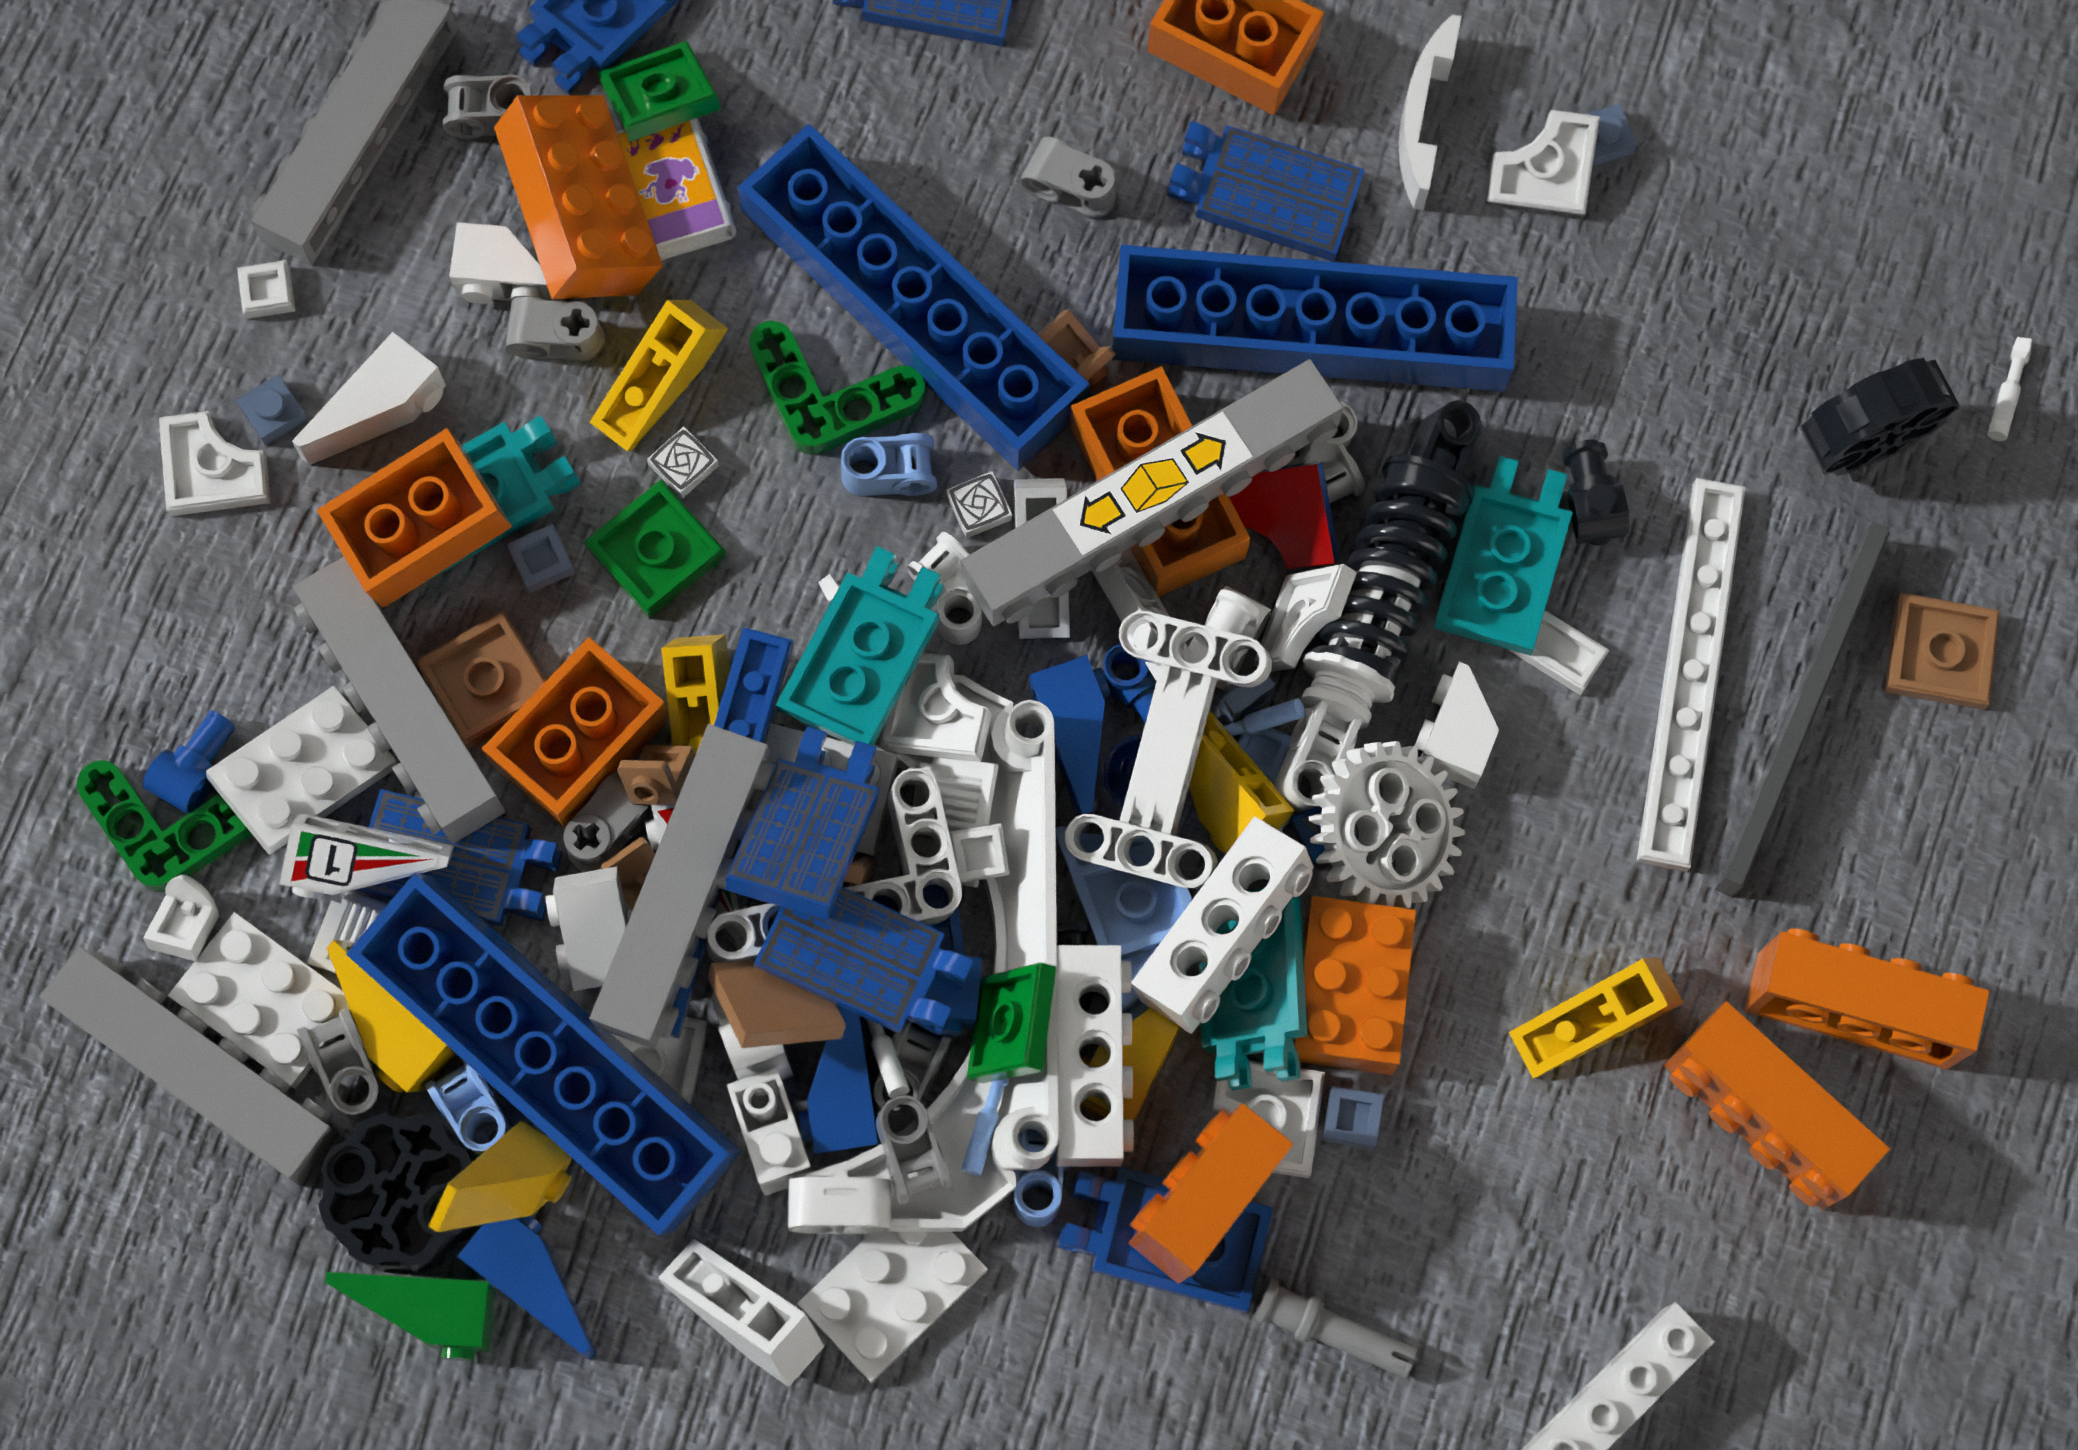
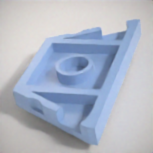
M1067 827L1055 828L1056 841L1096 945H1121V961H1131L1132 982L1192 901L1188 888L1080 860L1074 857L1067 849L1065 843ZM1103 831L1101 835L1080 834V843L1086 852L1092 853L1097 851L1104 842ZM1147 837L1137 838L1130 846L1129 855L1135 865L1139 867L1147 865L1154 856L1153 843ZM1132 985L1131 993H1121L1122 1011L1130 1009L1139 1000Z

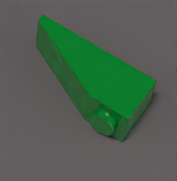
M326 1272V1284L432 1348L442 1350L441 1359L474 1361V1352L489 1353L496 1288L488 1281Z

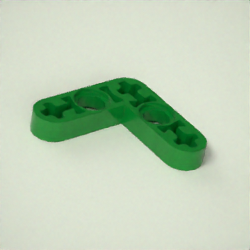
M778 321L762 322L754 328L750 335L749 344L753 361L793 444L804 454L817 455L829 451L855 438L910 416L920 410L924 404L926 393L923 377L914 368L903 365L893 367L823 397L792 332L786 325ZM772 337L776 343H780L781 357L785 364L776 367V361L771 351L764 349V340ZM788 377L802 379L806 384L805 392L794 399L782 396L778 388L784 379ZM902 382L906 388L914 386L911 388V398L904 400L900 394L893 395L895 393V384ZM877 390L881 391L882 399L886 398L887 409L884 411L880 410L878 397L874 393ZM856 399L864 400L870 404L872 412L865 420L852 421L844 414V408L847 403ZM807 407L813 424L816 427L822 426L819 438L813 439L809 433L803 434L805 427L800 411Z
M106 760L94 761L87 764L78 775L77 790L80 797L133 875L147 889L152 891L164 892L168 882L174 877L180 875L192 876L252 835L237 815L227 820L234 828L227 833L225 826L214 815L221 811L228 819L235 813L220 794H217L163 831L126 775L113 763ZM103 775L107 780H111L109 787L121 801L120 803L112 807L98 791L94 792L97 789L95 780L99 776ZM129 813L142 815L144 827L138 836L132 839L119 837L117 825L123 816ZM200 824L212 825L216 831L214 842L203 850L191 848L189 845L191 830ZM176 840L179 847L190 857L186 862H183L178 855H175L177 852L170 846ZM175 855L164 864L167 871L166 874L158 877L153 872L147 874L152 869L149 861L153 857L158 856L164 861Z

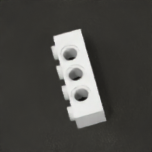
M1254 816L1132 980L1131 985L1141 1002L1190 1034L1193 1033L1200 1022H1207L1216 1012L1220 1003V995L1231 980H1238L1248 968L1251 961V952L1262 937L1264 939L1270 937L1277 929L1282 918V910L1293 896L1298 897L1309 885L1314 866L1306 847ZM1259 879L1269 880L1268 885L1259 892L1247 891L1250 884ZM1234 920L1239 922L1237 927L1228 934L1216 933L1218 927L1226 921ZM1198 962L1208 963L1206 969L1201 974L1193 977L1185 976L1186 971L1191 965Z
M1057 945L1059 1111L1057 1167L1121 1166L1123 1152H1133V1119H1123V1098H1132L1133 1071L1132 1066H1122V1045H1132V1014L1122 1013L1121 993H1131V961H1121V945ZM1098 992L1107 999L1109 1007L1101 1014H1088L1081 1008L1079 999L1085 993ZM1098 1044L1108 1052L1109 1061L1098 1068L1089 1067L1080 1059V1050L1086 1045ZM1088 1097H1099L1108 1104L1110 1114L1101 1121H1091L1082 1115L1079 1106Z
M1676 1302L1663 1308L1521 1450H1607L1714 1341Z

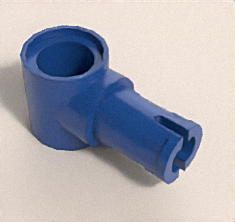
M1121 643L1117 644L1106 653L1103 660L1102 671L1108 683L1110 696L1122 701L1127 708L1133 707L1143 722L1146 723L1157 681L1144 661L1127 653ZM1127 663L1134 666L1139 674L1134 679L1121 680L1113 674L1112 669L1116 665Z
M210 710L185 746L179 745L174 753L168 749L164 750L154 759L144 777L143 788L187 814L200 807L212 789L211 783L207 780L206 771L213 767L212 761L231 734L236 730L235 725L226 717Z

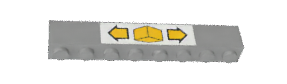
M1308 359L961 559V578L993 627L1004 620L1008 624L1014 623L1028 615L1034 608L1033 604L1050 594L1052 598H1056L1067 593L1077 584V578L1094 569L1095 572H1102L1119 561L1122 556L1121 552L1133 545L1138 544L1139 547H1144L1153 543L1164 534V527L1181 518L1183 522H1187L1196 518L1208 508V502L1225 493L1227 497L1239 493L1251 483V477L1266 468L1270 472L1282 468L1294 458V452L1309 443L1313 447L1325 443L1338 431L1337 427L1339 426L1343 406L1315 365Z

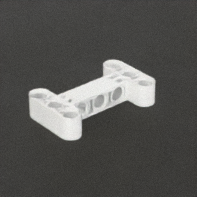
M1137 611L1131 613L1123 620L1119 628L1120 643L1126 652L1135 658L1160 665L1161 667L1120 821L1094 814L1077 816L1069 823L1065 831V843L1070 853L1080 860L1183 888L1199 889L1202 888L1218 866L1216 854L1210 847L1200 842L1177 837L1176 834L1216 683L1218 680L1241 687L1260 685L1268 678L1271 672L1272 660L1264 646L1250 637L1149 611ZM1153 623L1158 630L1156 643L1149 649L1138 650L1133 642L1135 630L1142 624ZM1194 636L1205 637L1209 645L1206 657L1197 663L1187 662L1183 656L1185 642ZM1243 649H1253L1257 651L1259 656L1257 670L1248 676H1239L1233 669V659ZM1095 823L1103 831L1104 842L1097 851L1089 853L1081 846L1080 834L1087 825ZM1147 837L1153 843L1154 856L1147 865L1139 867L1131 860L1129 849L1132 842L1137 838ZM1191 850L1200 852L1205 861V869L1202 875L1194 880L1186 879L1179 869L1181 857Z

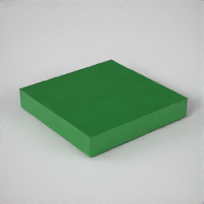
M688 41L597 73L600 85L629 142L721 109L718 96Z
M661 479L583 541L587 550L649 619L727 556L724 548Z
M1039 962L983 976L980 979L977 1016L973 1029L967 1079L979 1083H987L1043 1071L1056 966Z

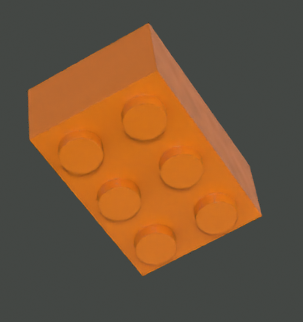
M1164 0L1150 22L1147 52L1274 116L1319 40L1324 12L1301 0Z
M448 428L316 510L364 591L383 608L513 527L465 448Z
M588 637L482 747V751L493 768L565 830L568 823L591 799L600 784L609 775L617 772L620 762L622 760H632L669 721V713L665 702L594 640Z
M1318 896L1311 897L1306 909L1303 932L1308 1036L1293 1039L1300 1063L1393 1075L1400 1064L1416 910Z
M1243 1103L1231 1113L1222 1109L1216 1117L1209 1121L1194 1141L1202 1147L1197 1155L1190 1150L1184 1158L1179 1160L1162 1182V1184L1170 1189L1167 1194L1162 1197L1157 1193L1152 1200H1149L1130 1224L1137 1232L1128 1244L1178 1284L1197 1272L1294 1144Z

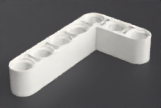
M910 768L902 771L895 778L887 796L888 809L903 876L846 887V889L870 900L879 895L889 896L896 902L898 913L928 926L945 921L950 917L960 903L962 887L939 786L935 778L928 771L921 768ZM906 785L918 786L926 796V803L920 807L906 805L900 797V788ZM917 835L931 837L937 845V854L930 858L917 855L911 846V839ZM928 885L942 887L949 897L948 906L940 909L930 907L923 898V888ZM769 903L730 911L717 916L710 925L706 940V950L709 957L715 963L756 959L769 932L768 922L777 916L781 906ZM725 927L738 929L743 934L745 945L735 952L722 950L716 942V933Z

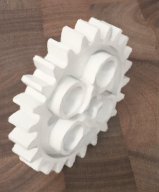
M1399 741L1383 744L1381 742L1364 744V748L1348 750L1347 759L1334 760L1332 762L1336 775L1321 776L1320 781L1328 792L1327 794L1312 796V800L1322 807V813L1309 816L1310 822L1321 826V833L1310 838V842L1324 845L1325 851L1318 856L1316 862L1317 864H1332L1333 867L1326 879L1328 882L1344 880L1340 892L1342 896L1357 895V902L1411 908V903L1428 901L1427 892L1441 891L1443 889L1438 876L1454 874L1455 871L1446 860L1448 857L1461 856L1462 851L1452 844L1453 837L1465 835V830L1453 826V819L1459 817L1464 812L1461 808L1450 807L1449 801L1458 793L1457 789H1443L1441 786L1446 779L1447 771L1430 772L1434 757H1418V747L1409 746L1401 748ZM1379 782H1381L1383 787L1382 797L1379 793ZM1417 812H1418V815H1419V818H1420V825H1419V827H1418V825H1417V823H1416V813H1417ZM1355 824H1357L1359 829L1358 841L1354 834ZM1393 854H1394L1395 859H1396V868H1395V870H1394V868H1393V866H1392V855H1393Z

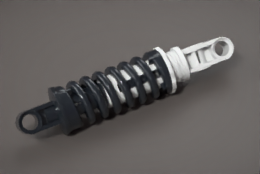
M1455 400L1429 414L1421 423L1410 454L1392 455L1384 462L1382 468L1384 480L1375 491L1376 503L1368 509L1365 515L1367 527H1364L1356 537L1357 550L1351 553L1346 561V566L1356 571L1357 574L1341 617L1326 624L1317 632L1319 646L1307 653L1303 660V669L1314 680L1311 687L1306 688L1302 695L1301 702L1305 707V716L1299 719L1293 730L1289 749L1274 782L1275 788L1295 810L1294 812H1302L1319 806L1312 800V796L1327 794L1328 792L1320 781L1321 776L1336 775L1332 762L1334 760L1347 759V751L1354 749L1358 730L1367 728L1371 720L1372 714L1370 709L1372 703H1387L1393 699L1395 694L1393 691L1399 678L1398 665L1400 660L1407 657L1409 653L1408 644L1399 636H1412L1418 631V621L1411 613L1422 612L1428 606L1427 595L1420 589H1430L1438 581L1437 572L1430 565H1440L1446 561L1448 556L1447 550L1440 542L1450 541L1457 534L1456 524L1450 518L1463 515L1475 496L1473 486L1462 476L1476 438L1480 433L1481 419L1477 410L1468 402ZM1445 419L1453 424L1456 430V438L1447 432L1444 425ZM1393 495H1398L1397 500H1394ZM1389 518L1387 524L1383 519ZM1374 542H1379L1377 547L1374 545ZM1300 774L1305 776L1311 784V795L1309 798L1303 796L1298 789L1297 780Z

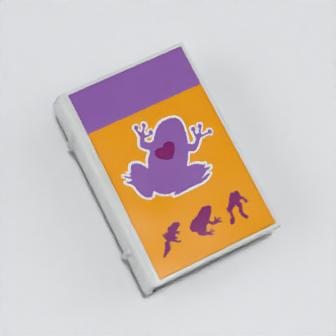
M698 118L629 142L624 130L617 132L661 260L724 242L735 237L736 228L730 213L731 206L726 201L707 146V135L703 133Z

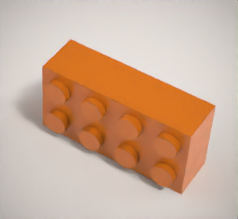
M517 95L494 129L551 299L638 295L661 269L663 264L604 95Z
M1162 366L1071 405L1070 429L1096 481L1192 427ZM1225 493L1209 501L1208 508L1196 518L1187 522H1183L1180 518L1164 527V534L1153 543L1144 547H1139L1138 544L1130 547L1158 597L1246 559L1250 537L1230 498Z
M1788 929L1787 932L1781 931L1758 952L1744 1012L1945 1070L1977 1051L1990 990L1974 986V980L1970 977L1956 973H1943L1942 977L1923 972V966L1912 960L1892 958L1888 962L1871 957V951L1859 945L1842 943L1839 944V947L1818 942L1819 936L1817 934L1802 929Z
M1727 1001L1705 1019L1664 1064L1671 1072L1669 1075L1670 1080L1681 1092L1689 1097L1697 1095L1711 1108L1709 1115L1717 1125L1728 1133L1733 1134L1736 1131L1751 1145L1749 1148L1751 1155L1767 1169L1774 1170L1777 1168L1792 1182L1789 1187L1795 1196L1810 1207L1817 1205L1824 1210L1849 1196L1890 1150L1886 1144Z

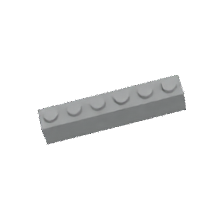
M383 0L376 13V22L367 36H361L355 43L349 65L342 75L339 74L332 80L327 91V100L318 114H313L308 118L302 131L300 143L293 154L289 153L283 158L273 186L268 194L264 193L257 199L253 207L251 223L262 242L311 266L313 265L458 31L449 6L436 0Z
M345 557L339 558L293 585L292 588L302 602L293 609L309 634L318 629L325 639L326 643L317 648L332 672L336 673L343 668L351 682L342 688L358 713L367 708L375 722L369 725L367 729L382 753L392 748L400 763L393 766L392 769L406 792L409 794L417 789L424 799L425 804L418 807L417 810L432 834L434 835L443 830L453 845L506 813L378 606L364 591Z
M711 724L707 725L589 1018L596 1028L656 1049L660 1037L669 1038L679 1012L678 1008L673 1007L680 987L688 989L693 980L698 965V959L692 957L699 938L707 940L710 925L718 914V910L712 908L719 888L726 890V876L734 859H731L738 840L743 841L755 814L751 807L757 792H765L774 772L775 764L770 762L771 755L767 744Z
M79 946L44 989L39 998L284 1176L301 1186L339 1136L336 1131L327 1125L332 1115L309 1098H306L301 1106L285 1095L291 1085L266 1067L260 1075L244 1065L249 1055L223 1037L218 1045L207 1039L202 1034L208 1026L184 1008L177 1015L164 1008L161 1004L167 996L141 978L134 986L121 977L120 974L126 967L101 948L95 956H92Z

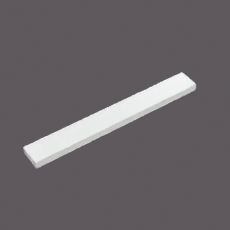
M1696 478L1692 486L1637 863L1684 872L1691 868L1746 489L1743 486Z

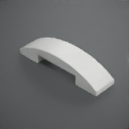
M1451 15L1433 34L1424 48L1413 72L1401 117L1399 159L1402 178L1413 209L1422 211L1424 210L1430 189L1437 146L1419 143V135L1430 78L1447 81L1461 22V16Z

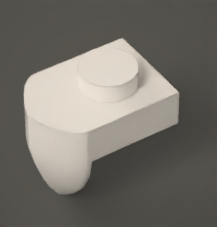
M180 875L168 882L165 888L166 896L143 939L150 950L196 961L219 917V912L213 897L202 884L188 875Z

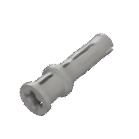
M1273 1277L1269 1278L1256 1307L1253 1322L1262 1324L1264 1321H1267L1294 1333V1339L1299 1342H1309L1313 1338L1394 1373L1402 1379L1407 1377L1412 1367V1364L1408 1362L1411 1359H1415L1417 1353L1416 1346H1410L1324 1309L1325 1303L1320 1301L1321 1298L1312 1295L1310 1298L1303 1297L1280 1287L1279 1280ZM1392 1355L1397 1356V1357H1399V1358H1401V1359H1404V1360H1406V1361H1408V1362H1405V1361L1400 1360V1359H1398V1358H1396V1357H1393Z

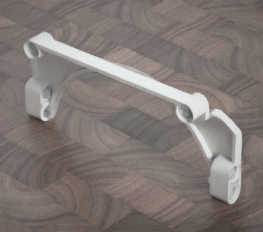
M954 675V682L959 693L969 702L987 707L991 712L992 717L981 762L999 765L989 825L1002 823L1010 875L982 879L987 892L993 921L995 948L993 974L1039 962L1057 967L1055 742L1053 714L1047 706L1034 700L1022 701L1013 707L1012 701L989 691L966 676ZM799 721V722L802 723L803 725H806V726H808V727H812V726H809V725H807V724H805V723ZM1025 722L1032 723L1039 728L1041 735L1032 739L1025 738L1018 733L1015 726ZM881 731L874 746H876V750L884 751L879 745L882 734ZM888 752L900 756L897 767L903 771L910 768H919L920 762L929 764L933 762V757ZM1057 968L1043 1071L1009 1078L1008 1085L1004 1086L997 1109L999 1119L981 1176L965 1173L961 1170L978 1112L985 1106L992 1082L979 1083L967 1079L969 1052L952 1081L926 1110L936 1141L939 1143L944 1154L952 1180V1188L944 1190L939 1186L909 1197L908 1203L901 1205L894 1192L886 1166V1156L882 1144L848 1161L816 1171L790 1175L788 1230L809 1234L964 1231L1016 1188V1174L1013 1170H1033L1045 1165L1052 1156L1059 1137ZM916 1119L896 1135L909 1136L912 1134L916 1127ZM1023 1130H1036L1045 1139V1149L1035 1153L1026 1151L1018 1141V1134ZM926 1168L908 1174V1177L913 1178L919 1176L921 1174L930 1172V1169Z

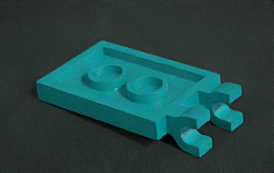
M542 415L534 418L513 433L504 421L463 444L469 457L513 527L434 577L555 510L548 498L549 496L566 493L581 485L580 480L565 456L554 461L544 470H541L533 454L544 452L559 444Z
M1499 456L1490 489L1477 485L1474 487L1475 496L1468 507L1433 629L1532 656L1573 513L1572 511L1558 508L1568 474L1548 469L1539 501L1510 493L1519 461Z
M876 546L861 578L849 572L846 573L776 703L779 712L816 729L825 731L827 734L852 746L855 745L856 741L874 746L940 622L939 614L930 609L937 603L945 588L943 584L939 583L941 575L923 566L908 595L888 587L900 567L899 564L894 562L895 554L879 546Z
M1265 887L1257 888V889H1252V890H1247V891H1248V892H1259V891L1263 890ZM1301 895L1298 897L1293 896L1282 910V918L1277 929L1270 937L1266 939L1262 937L1251 952V961L1244 974L1238 980H1231L1220 995V1003L1214 1015L1207 1022L1201 1023L1202 1048L1210 1054L1217 1053L1215 1079L1218 1081L1228 1080V1086L1233 1091L1252 1087L1251 1068L1246 1055L1264 1052V1070L1268 1073L1277 1071V1079L1279 1081L1285 1082L1301 1079L1300 1061L1293 1043L1294 1038L1308 1036ZM1234 920L1226 921L1218 927L1216 933L1228 934L1237 927L1239 922ZM1199 962V974L1206 969L1208 963Z

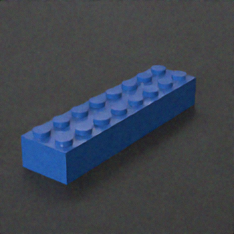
M809 123L738 186L742 213L905 366L914 368L923 377L925 385L1017 471L1021 470L1070 423L1071 405L1089 398L1090 383Z
M1121 245L1112 350L1115 356L1111 360L1284 374L1310 359L1322 377L1505 392L1514 370L1518 277Z
M414 873L346 953L348 957L657 1235L661 1236L675 1232L742 1152L736 1144L611 1033L596 1028L589 1019L591 1015L434 876Z

